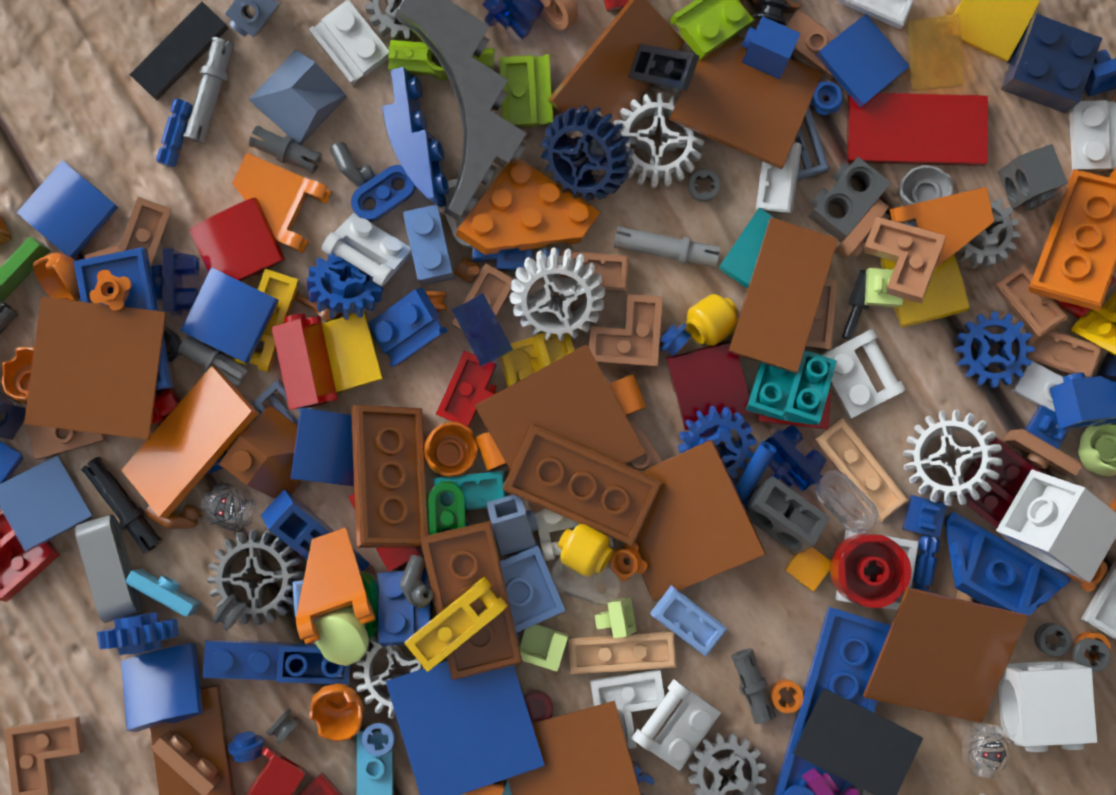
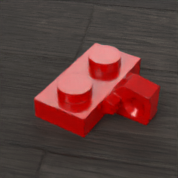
M464 350L436 415L470 428L476 412H478L474 405L494 395L497 386L490 383L497 365Z

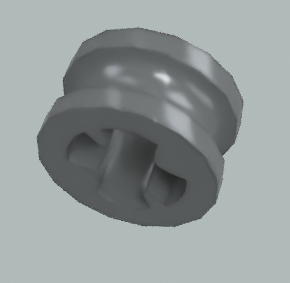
M709 169L696 171L688 182L689 194L699 202L712 200L720 189L719 177ZM709 178L712 181L709 187H713V191L711 193L708 191H703L702 194L696 191L698 184H694L695 180L700 179L703 181Z
M233 594L223 602L212 619L215 623L222 622L224 624L223 629L226 631L233 627L247 607L245 602L237 603L235 600L236 596Z
M1045 623L1037 629L1035 643L1040 651L1050 656L1058 657L1064 655L1069 650L1071 636L1066 628L1056 623ZM1055 630H1057L1056 636L1061 638L1059 645L1053 644L1051 649H1048L1050 643L1045 641L1047 634L1053 635Z
M1084 638L1075 644L1073 659L1077 664L1092 668V672H1100L1109 665L1111 653L1108 646L1103 642L1092 638ZM1093 645V650L1099 653V657L1097 660L1092 659L1093 664L1090 665V660L1084 657V653L1086 650L1091 651L1090 646Z
M290 709L266 732L269 736H276V743L278 745L302 721L299 718H292V711Z

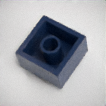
M1036 14L1030 20L1015 48L1001 90L1066 113L1081 100L1102 38Z

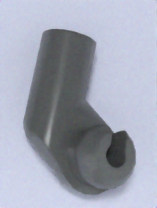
M339 142L331 147L330 151L339 171L357 187H361L375 177L372 168L368 164L358 169L346 143Z
M411 555L401 578L400 588L412 606L423 608L431 603L433 592L431 589H427L421 580L426 567L425 559L417 555Z

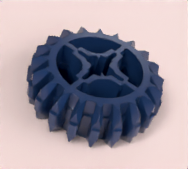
M585 105L578 109L575 107L569 108L563 114L560 113L546 128V137L541 142V145L545 148L541 158L549 161L544 171H552L555 175L552 183L560 181L563 184L562 192L571 189L574 199L584 195L587 201L593 200L595 197L601 200L609 194L615 193L621 187L620 185L627 181L628 172L634 164L629 159L633 155L634 149L626 146L631 136H622L620 131L623 124L615 126L612 123L613 114H607L605 117H602L600 107L590 111L588 105ZM571 131L583 132L582 137H568ZM602 169L607 171L604 175L591 174L592 170L598 171Z

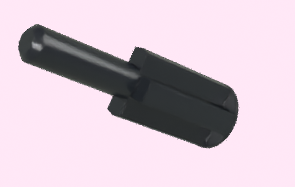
M866 270L859 271L848 302L849 305H852V309L842 334L843 339L846 340L852 339L862 310H868L870 306L865 305Z

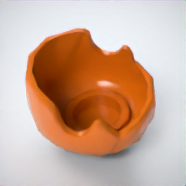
M60 252L50 253L33 262V271L50 298L78 301L80 293L73 262L75 260L67 254Z
M34 347L16 348V355L13 359L3 362L1 384L4 393L18 403H27Z
M458 422L443 423L430 432L425 441L424 453L429 467L435 473L445 477H454L464 474L473 466L478 453V446L473 436V431L469 427Z
M346 684L326 685L313 695L309 718L316 722L318 734L321 737L336 742L350 740L360 731L364 718V703L359 694Z

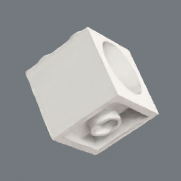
M1031 469L996 531L1024 552L1048 566L1090 583L1116 538V512L1086 488Z
M1067 660L1008 663L998 685L1001 735L1014 741V745L1025 747V750L1029 752L1048 751V745H1061V748L1065 750H1081L1085 748L1084 743H1097L1092 668Z

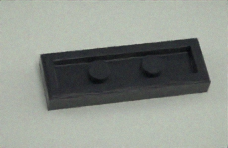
M201 1L129 75L158 101L211 47L212 38H220L229 27Z

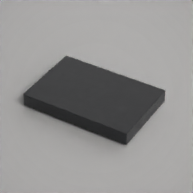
M822 688L792 753L874 795H897L923 737L842 696Z

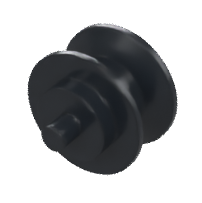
M757 0L763 6L761 13L753 15L755 19L759 20V23L763 16L781 25H787V22L781 18L783 11L791 9L790 5L785 4L786 0Z

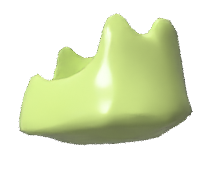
M1116 424L1086 427L1080 438L1078 448L1080 460L1087 470L1096 475L1105 477L1116 475Z
M353 606L325 614L316 620L315 624L320 640L315 643L329 662L348 666L358 662L365 655L369 645V637L364 625H361L360 620L356 619Z

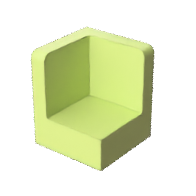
M538 624L526 628L520 644L522 661L558 672L568 634Z

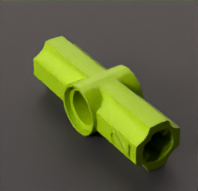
M390 41L389 72L393 69L404 67L411 74L428 75L441 81L449 79L443 68L433 63V59L436 56L425 43ZM485 48L479 58L472 55L473 58L494 70V48Z

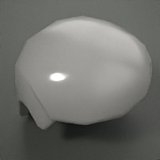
M922 165L911 169L900 183V198L904 206L953 195L954 192L951 176L944 173L940 168L929 165Z

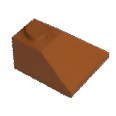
M269 405L239 435L219 465L247 486L270 497L276 498L284 489L293 494L302 482V480L290 478L298 424L294 421L292 422L274 406Z

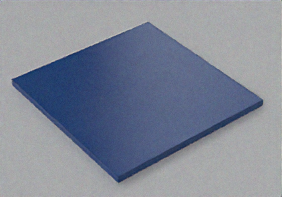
M447 660L438 663L428 672L423 668L385 681L420 795H461L545 766L514 665L452 680Z

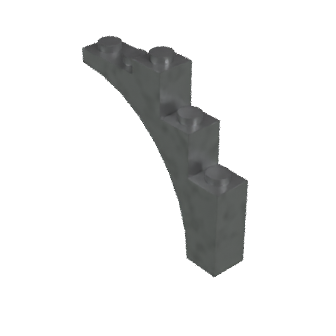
M403 0L397 9L395 18L417 34L436 56L451 82L459 105L463 130L462 163L456 188L444 213L454 219H458L462 213L468 216L479 199L474 195L480 183L486 186L496 170V167L491 165L493 162L504 167L510 161L514 163L518 161L526 147L522 143L526 133L491 111V108L497 111L506 98L508 92L503 90L508 79L472 57V55H475L479 58L487 46L489 39L484 35L490 26L450 0Z

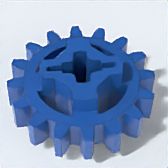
M328 254L327 261L317 258L316 267L309 268V278H307L309 300L311 303L317 302V310L319 312L329 309L331 318H334L337 313H343L344 320L349 319L350 313H355L361 318L363 317L364 308L372 312L375 309V302H381L384 286L381 287L373 282L372 276L341 257H336L335 254Z
M997 311L990 313L989 320H986L983 314H979L976 316L977 325L968 321L964 325L968 334L959 333L956 337L959 341L963 342V346L954 348V353L963 355V359L956 364L957 366L966 365L968 367L964 375L966 378L974 374L978 376L976 380V385L978 386L983 385L986 380H989L990 387L996 388L998 387L999 379L1002 380L1005 386L1012 384L1011 375L1017 378L1023 377L1025 374L1020 367H1028L1032 364V361L1025 357L1026 354L1035 351V347L1026 346L1025 343L1026 340L1032 337V334H1022L1020 332L1024 325L1022 321L1015 325L1011 324L1012 315L1009 313L1002 320L999 319ZM997 327L1004 331L1001 334H991L988 330L985 331L984 328ZM972 340L977 346V357L974 360L971 354ZM1013 341H1015L1017 347L1016 357L1012 354ZM999 344L1000 348L997 351L999 355L989 356L987 353L990 350L989 345ZM988 365H997L1004 372L991 373L983 369Z
M710 406L709 415L706 416L700 410L697 411L699 420L693 422L687 419L686 424L690 429L689 432L679 433L681 440L685 442L678 445L679 452H685L713 439L728 473L734 479L737 478L736 469L738 467L746 469L745 458H752L754 455L753 450L748 447L756 444V439L750 434L753 431L752 427L748 422H744L741 413L737 412L732 416V412L728 407H724L721 414H718L715 407ZM731 428L737 431L739 441L732 437Z
M158 612L114 619L115 628L97 632L99 649L117 647L119 656L162 649V640L179 636L177 619L159 621Z

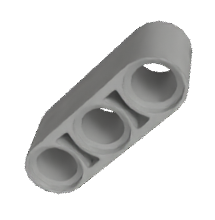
M111 514L76 525L77 543L95 607L101 621L108 623L114 621V619L140 613L141 600L137 589L126 584V579L132 568L122 532L115 516Z

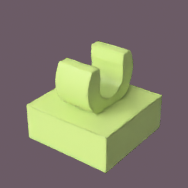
M868 268L866 270L865 305L901 307L903 305V298L887 294V286L894 269Z
M631 597L615 599L607 603L608 611L594 615L597 629L612 627L613 639L627 637L637 632Z

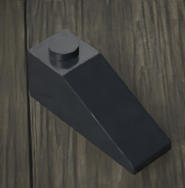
M640 44L628 78L663 92L680 95L687 92L700 56L694 53Z

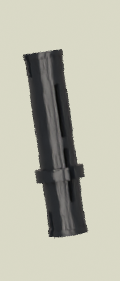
M96 457L89 461L87 464L90 467H87V465L82 467L81 471L85 473L120 520L118 523L120 528L129 532L141 548L143 554L156 548L155 544L159 545L162 543L163 539L158 536L146 520V512L143 508H137L104 464L101 457Z

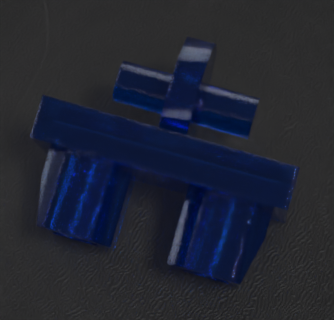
M485 0L482 4L489 11L484 20L488 26L493 27L500 23L505 30L511 27L521 39L530 34L535 21L544 9V4L540 0Z
M163 248V277L162 265H152V278L157 301L163 300V312L171 313L172 316H183V311L191 310L199 294V289L182 288V276H199L200 260L197 256L180 253L174 248Z
M484 293L452 309L481 367L513 351Z
M790 425L782 431H776L763 441L770 443L777 450L768 465L773 470L768 478L772 476L778 480L781 478L788 487L795 484L803 492L823 477L820 472L827 460L819 451L814 449L803 456L796 448L804 439L802 433L794 425Z

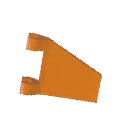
M246 153L232 182L233 186L245 200L257 198L277 241L304 254L309 241L304 239L305 237L292 232V227L307 195L327 204L332 191L327 189L328 187L322 183L302 177L249 153Z
M987 187L889 209L892 221L903 222L914 219L915 227L946 235V242L936 268L994 222Z
M346 527L314 538L311 541L296 614L298 634L300 639L305 641L306 645L320 640L314 618L353 605L356 619L360 620L361 625L376 620Z

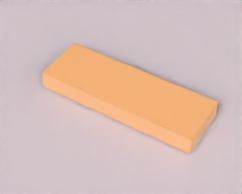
M840 418L814 439L815 443L878 522L884 521L909 501L843 418Z
M674 632L633 633L627 637L614 639L613 635L568 638L571 675L677 668Z

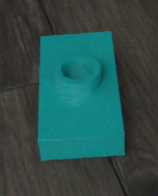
M504 471L433 478L434 486L442 481L457 483L465 495V510L487 508V502L507 497L506 491L502 490L505 483ZM448 492L440 496L441 501L445 504H450L454 501L453 495Z

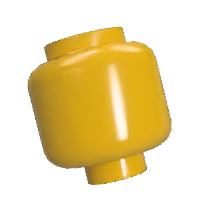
M710 294L688 310L687 332L691 334V338L698 344L717 345L734 333L738 321V309L731 299L723 298L717 294Z
M585 524L576 526L573 531L567 528L557 546L562 549L560 555L562 564L585 577L592 576L595 572L601 574L613 553V549L609 547V537Z

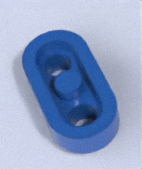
M393 165L359 187L352 195L351 206L359 218H364L369 222L377 221L411 198L416 186L401 165ZM396 180H403L405 182L402 190L397 191L393 189V183ZM369 199L376 201V207L372 210L364 208L365 202Z

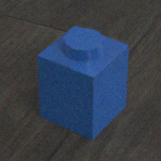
M762 16L757 29L750 27L741 47L746 48L747 52L742 63L780 79L801 33Z

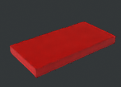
M878 93L860 108L848 94L847 163H853L859 156L866 163L985 166L988 164V95Z

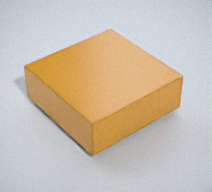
M811 547L795 554L784 568V571L814 592L830 571L831 561Z

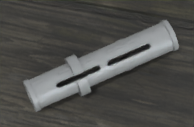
M212 38L206 64L200 68L199 73L202 75L186 131L183 134V137L188 140L193 139L192 141L201 144L206 142L205 139L222 82H226L228 74L225 72L232 49L234 48V44L230 41H227L226 44L225 39Z
M619 225L614 241V248L618 247L676 259L678 264L685 265L686 261L712 268L717 266L721 247L690 241V237L683 236V239L625 228Z

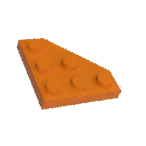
M519 158L516 163L510 161L470 214L458 227L456 236L484 255L499 253L503 249H536L547 247L548 244L566 242V245L577 244L583 240L601 212L579 197L574 199V195L570 191L562 192L563 187L556 182L552 183L550 178Z

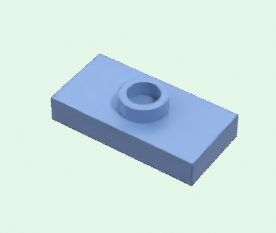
M672 585L650 612L655 619L704 656L709 654L727 630L721 622Z

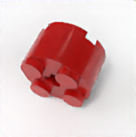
M863 533L853 535L837 545L831 559L830 573L833 584L841 596L865 607L882 608L894 603L906 591L911 580V564L905 551L892 539L883 535ZM869 563L876 566V572L870 573V577L864 574V568L868 567Z

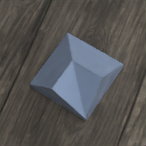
M295 49L249 98V101L289 137L294 138L297 144L302 145L347 96L316 62Z

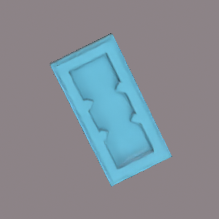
M143 569L131 570L126 579V584L185 617L196 614L202 602L179 590L180 584L164 575L157 578Z
M375 729V735H370V744L374 743L377 745V750H382L385 748L383 743L388 744L389 737L388 735H383L381 729ZM360 730L357 734V795H394V747L387 754L381 756L371 755L364 749L362 744V735L365 730Z

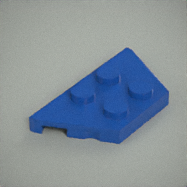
M952 511L946 516L945 527L955 588L982 604L1029 616L1060 589L1070 583V577L956 512Z

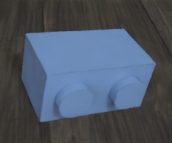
M438 205L404 211L403 216L420 285L426 286L455 279Z

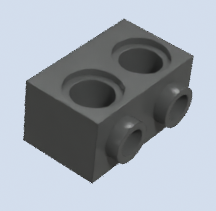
M1053 144L1022 154L997 171L1013 209L1024 206L1026 211L1042 206L1046 204V201L1058 197L1057 190L1068 184Z
M859 156L851 165L845 161L832 176L837 181L829 191L823 187L810 203L815 209L808 217L830 235L838 238L839 242L849 235L891 184L890 181ZM850 178H860L864 182L865 190L863 192L855 191L850 185ZM828 204H838L843 210V217H832L828 212Z
M774 476L757 485L744 505L754 525L795 554L813 547L830 519L828 515Z

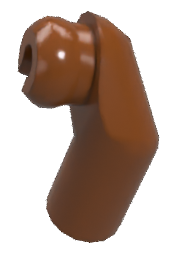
M189 504L183 507L181 514L172 512L167 519L158 517L150 505L146 510L147 518L167 529H193L199 524L198 519L202 515L199 508Z

